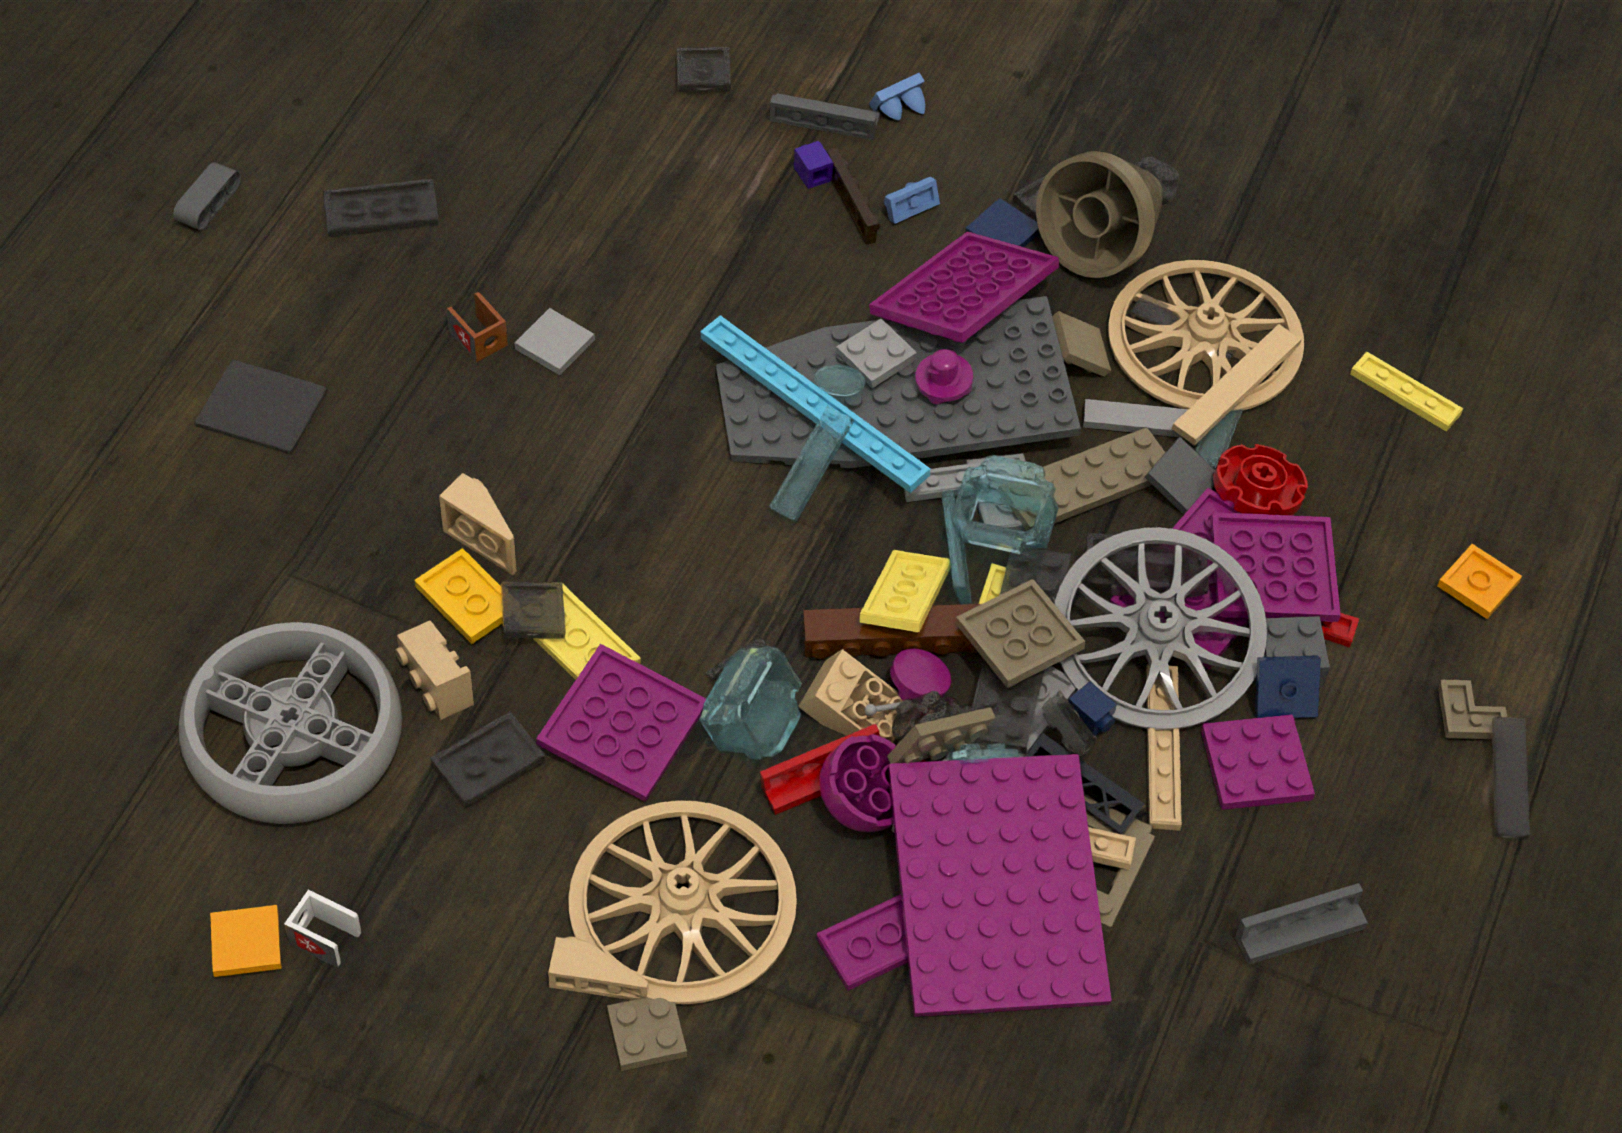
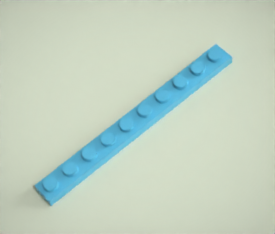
M721 315L700 331L703 341L909 493L930 476V468Z

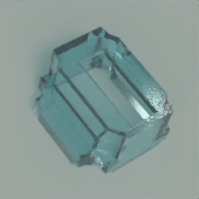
M995 455L986 456L985 460L978 467H968L963 476L951 520L954 526L961 529L962 540L965 543L1021 554L1023 549L1031 551L1036 548H1047L1059 507L1054 497L1056 488L1053 483L1045 479L1046 472L1044 468L1035 463ZM978 501L1037 513L1034 527L1026 532L972 521Z
M763 646L762 648L751 647L749 650L740 649L736 655L730 657L704 702L703 712L699 720L718 750L745 753L748 758L761 759L762 756L774 757L779 752H782L801 717L795 693L799 691L802 683L785 654L776 647Z

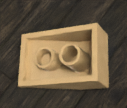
M462 473L439 496L443 532L506 572L514 575L517 570L512 532L483 483Z

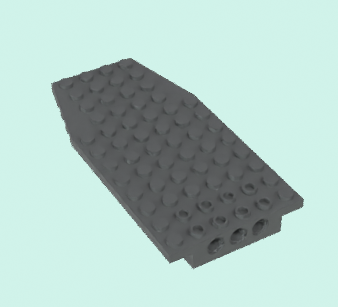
M1047 296L1015 301L963 343L955 342L939 335H932L926 331L907 327L904 324L882 319L917 352V360L874 388H871L837 355L836 346L877 320L824 327L766 347L775 356L917 459L1081 435V427ZM948 349L963 357L971 365L973 370L972 390L969 394L957 400L933 404L917 388L915 381L916 369L926 357L938 350ZM728 360L716 365L731 462L769 464L771 460L783 461L785 465H797V462L814 463V466L826 467V463L840 464V468H856L871 465L732 361Z

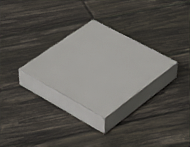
M549 308L515 342V349L561 375L595 340L594 333Z

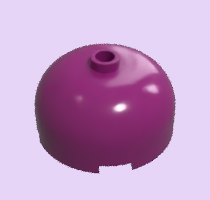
M874 734L869 736H852L837 746L823 763L819 780L822 800L830 814L849 829L859 832H877L894 824L888 766L891 763L887 756L896 745L891 741Z

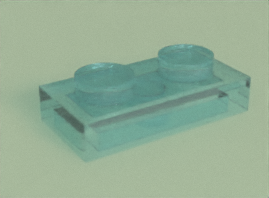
M1005 743L987 744L986 750H980L979 744L960 745V751L948 753V761L959 760L960 764L988 762L990 758L1019 757L1018 749H1005Z

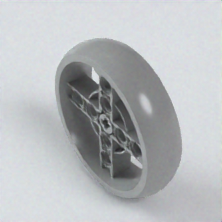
M291 622L268 625L251 630L229 641L214 652L196 672L185 693L179 714L181 753L186 766L202 790L226 809L251 820L265 823L295 824L309 822L330 816L349 807L367 794L381 779L389 767L399 744L402 728L401 700L394 680L385 664L372 650L353 636L331 627L312 623ZM287 661H308L297 678L278 679L261 688L241 680L247 674L272 664ZM346 672H349L363 682L376 700L378 719L373 734L338 720V711L330 696ZM211 710L243 723L245 738L251 746L233 774L221 768L211 758L206 749L204 726ZM320 756L344 765V767L313 782L292 786H272L285 766L303 765Z

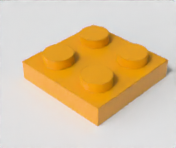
M1471 544L1442 576L1437 587L1488 619L1519 584L1522 576L1474 544Z

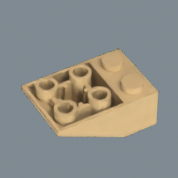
M843 649L825 660L798 706L823 726L846 736L876 724L880 731V736L892 743L911 711L905 707L876 712L875 715L868 716L864 710L868 704L879 706L903 702L904 700L899 697L895 689Z

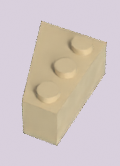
M427 621L397 635L398 648L395 649L396 656L402 666L407 664L410 669V679L416 689L419 687L422 689L424 703L430 712L434 710L439 719L442 720L474 705L470 670L467 666L460 668L455 661L459 659L455 651H448L445 646L447 644L445 638L431 621Z

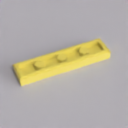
M1366 352L1351 370L1350 375L1446 432L1463 411L1462 407L1369 352Z

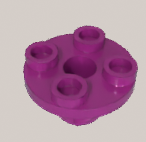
M941 349L920 362L916 369L915 381L919 391L929 398L931 403L942 404L957 400L971 392L973 370L971 365L954 351Z

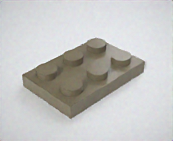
M991 707L917 724L887 757L890 763L908 764L911 762H921L928 758L935 761L952 752H956L957 755L963 754L973 747L972 743L977 738L987 733V727L996 717Z

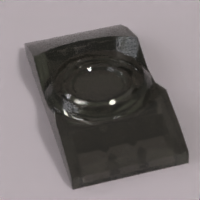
M1087 533V551L1114 534ZM1144 544L1146 576L1150 588L1162 594L1169 590L1172 584L1175 545ZM1138 545L1122 549L1107 557L1109 561L1137 582ZM1181 547V586L1208 567L1206 557ZM1100 563L1087 574V587L1117 596L1130 595L1123 585ZM1208 577L1192 590L1186 598L1208 594Z

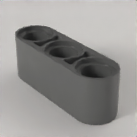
M212 162L177 202L173 212L174 220L197 230H203L238 189L241 182L240 172L217 162Z

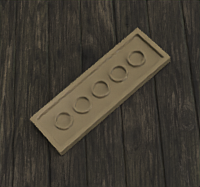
M1145 427L1000 483L998 491L1029 534L1151 486L1152 484L1144 476L1162 457L1165 451L1149 429Z

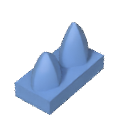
M917 73L876 92L869 105L875 112L881 110L888 117L900 120L902 115L900 100H903L908 107L923 115L925 113V99L920 87L925 81L921 74Z
M932 177L919 182L906 183L905 188L887 194L884 199L888 219L894 224L940 204L937 183Z

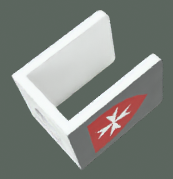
M308 890L284 924L288 942L290 945L338 968L341 961L337 944L307 930L306 927L315 916L355 937H359L361 928L358 914ZM304 912L302 919L298 923L300 916Z

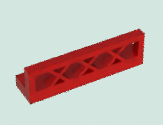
M873 724L760 771L762 791L774 814L777 815L821 796L819 786L820 772L828 755L842 742L852 736H869L871 734L880 736L877 725Z

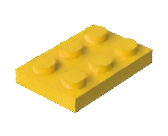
M463 548L414 580L415 587L471 644L520 612L519 604Z

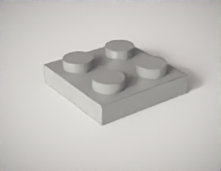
M882 319L877 320L836 346L837 355L871 388H874L917 360V352Z

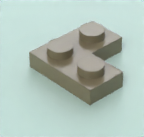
M1440 680L1438 691L1446 738L1507 740L1510 731L1506 707L1475 706L1471 680Z

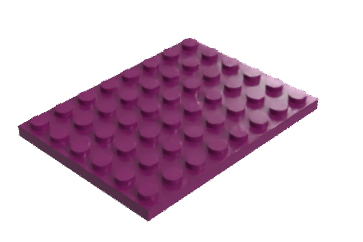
M1079 755L889 764L888 775L914 1017L1110 1005L1112 999Z

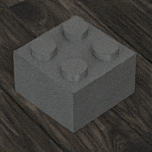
M1320 616L1266 618L1267 640L1264 657L1318 655L1321 659L1319 687H1323L1330 664Z

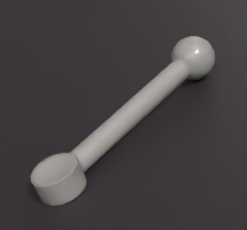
M903 701L879 706L868 704L864 710L868 716H873L876 712L905 707L914 710L919 706V701Z

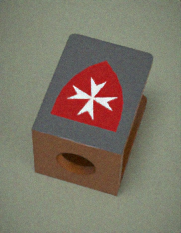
M479 292L474 294L476 317L486 329L475 334L452 307L446 309L450 334L476 362L508 345L506 321ZM489 337H495V340L490 345L484 346L485 341Z

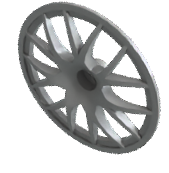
M1158 527L1134 529L1113 535L1090 548L1075 562L1061 583L1055 599V606L1074 628L1118 627L1127 633L1124 641L1110 648L1082 655L1075 653L1061 660L1060 664L1065 675L1077 691L1091 681L1117 704L1116 711L1112 716L1118 721L1136 727L1155 728V730L1181 729L1204 723L1220 715L1244 695L1256 677L1257 657H1264L1267 624L1264 607L1253 581L1242 566L1222 548L1207 539L1189 532ZM1144 544L1175 545L1172 584L1170 589L1162 594L1150 588L1146 576ZM1138 545L1137 582L1109 561L1107 557L1122 549ZM1181 547L1199 553L1213 562V564L1181 586ZM1100 563L1134 598V605L1123 608L1109 603L1081 582ZM1219 568L1227 574L1238 589V591L1223 601L1202 610L1195 611L1185 606V598L1190 592ZM1078 590L1106 615L1070 620L1071 605L1076 591ZM1242 597L1248 613L1249 628L1221 622L1212 618ZM1160 611L1165 612V617H1170L1167 618L1166 623H1160V618L1156 617ZM1198 631L1250 637L1244 662L1229 660L1208 652L1195 643L1193 634ZM1145 655L1150 670L1136 706L1108 693L1109 688L1124 666L1132 658ZM1172 656L1187 663L1210 697L1209 699L1190 707H1182L1170 678L1168 663ZM1118 658L1103 687L1093 680L1081 664ZM1202 663L1239 671L1227 686L1216 693ZM1157 677H1159L1166 695L1175 710L1142 708Z

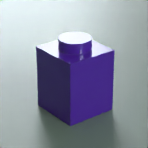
M819 141L795 148L794 169L808 189L832 181L833 161Z

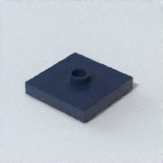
M1318 655L1257 657L1256 718L1293 715V718L1318 717L1320 657Z

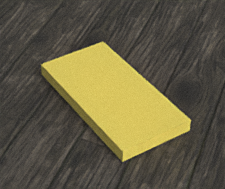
M893 550L860 612V623L920 632L950 571L951 559Z
M559 583L514 615L515 622L575 680L600 643L641 664V658L562 583Z

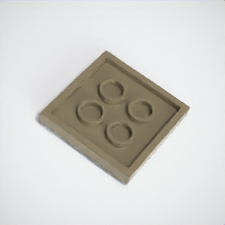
M1034 579L956 617V625L1007 688L1085 649V640Z

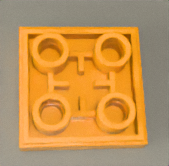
M277 905L210 913L214 977L282 969Z

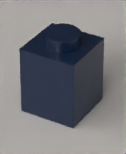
M1090 681L1068 699L1065 715L1090 738H1093L1100 731L1105 733L1112 727L1115 722V718L1112 715L1116 711L1117 704Z

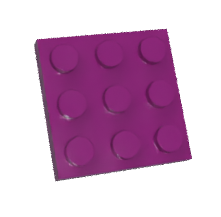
M1293 715L1202 724L1201 734L1221 810L1313 800L1315 792Z

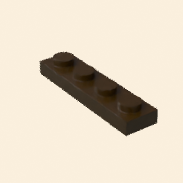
M837 148L827 150V154L833 161L832 182L865 244L875 243L877 230L880 229L877 215L872 214L867 196L861 194L856 176H852L849 171L847 159L845 157L842 158Z

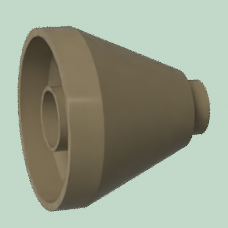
M1098 151L1075 155L1053 167L1040 186L1036 202V218L1041 237L1053 256L1059 257V263L1070 271L1092 278L1114 275L1136 263L1150 245L1162 205V187L1158 179L1150 172L1115 155Z

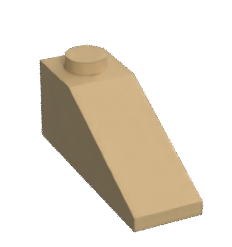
M556 937L548 971L549 988L627 1000L647 997V980L590 942H585L577 937ZM622 987L640 989L641 997L622 990Z

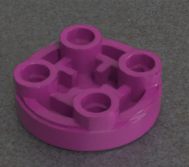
M903 650L895 657L890 667L892 681L899 689V697L904 701L912 702L916 700L927 703H939L951 685V674L947 666L937 656L925 650Z

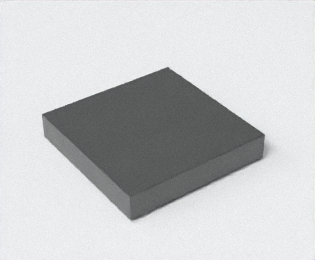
M1179 437L1144 477L1181 513L1185 514L1207 488L1212 489L1214 487L1213 475L1215 470Z

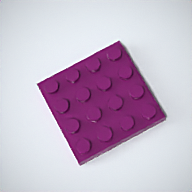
M1212 512L1210 519L1212 543L1232 556L1251 578L1260 595L1265 618L1320 616V621H1339L1341 614L1330 517ZM1221 568L1214 572L1216 603H1219L1238 591V589ZM1242 597L1219 613L1217 617L1248 618Z
M600 643L536 738V744L646 802L708 706V699Z

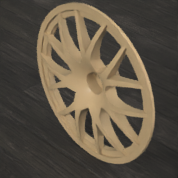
M1176 261L1154 267L1138 275L1119 293L1111 309L1108 323L1110 347L1116 361L1125 374L1138 387L1151 396L1181 409H1189L1204 395L1203 393L1183 389L1186 375L1193 364L1203 360L1208 366L1212 387L1220 380V376L1223 377L1232 368L1226 356L1241 360L1258 344L1243 338L1240 333L1274 329L1280 324L1299 337L1301 342L1284 360L1281 367L1277 371L1273 370L1267 376L1269 379L1257 385L1229 413L1254 408L1281 393L1298 372L1304 351V335L1301 323L1296 312L1285 297L1260 277L1244 269L1214 261ZM1192 273L1201 305L1199 307L1187 306L1174 292L1168 277ZM1200 273L1217 274L1231 279L1211 299ZM1161 280L1169 303L1140 294V292L1154 282ZM1238 281L1260 293L1249 306L1237 313L1224 312L1223 308L1220 307ZM1266 298L1276 308L1282 318L1257 319L1250 317ZM1134 300L1175 323L1171 325L1144 323L1126 316V313ZM1125 325L1150 338L1129 345ZM1166 346L1181 348L1172 358L1150 369L1143 366L1134 354ZM1181 368L1177 387L1157 377Z
M698 801L660 802L631 811L616 819L604 828L582 853L575 867L569 890V916L575 937L585 942H590L615 960L617 959L611 954L646 942L638 971H632L648 981V998H664L669 1002H675V1004H696L724 998L740 991L761 977L776 962L789 940L795 921L797 904L796 886L792 871L786 857L775 841L756 823L743 815L725 807ZM688 817L708 819L723 824L695 854ZM663 818H681L686 853L685 859L678 865L668 864L663 861L653 841L649 822ZM643 825L650 861L626 851L613 843L627 832ZM731 828L745 836L755 845L731 868L719 874L704 872L703 867L708 858ZM607 851L651 879V882L642 888L625 887L606 881L592 873L602 855ZM759 852L764 855L775 876V880L737 879L753 862ZM589 883L622 901L588 914L587 892ZM688 883L689 888L683 886L680 889H678L677 884ZM778 890L779 898L777 915L742 913L724 907L720 899L727 895ZM639 911L651 914L650 919L637 931L606 946H603L591 924ZM773 925L770 934L758 950L750 944L736 927ZM702 927L717 928L738 945L750 958L743 964L725 973L706 948L701 936ZM675 931L683 942V952L677 981L670 982L645 976L648 964L659 942L663 937ZM692 951L696 953L716 977L702 981L684 982ZM622 987V990L641 997L640 989Z

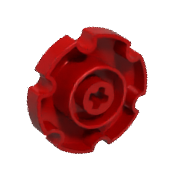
M1241 444L1227 449L1220 456L1213 475V483L1218 495L1224 501L1233 502V509L1242 514L1292 516L1300 509L1303 503L1308 483L1301 467L1296 463L1288 462L1286 454L1259 444H1255L1254 448H1247Z

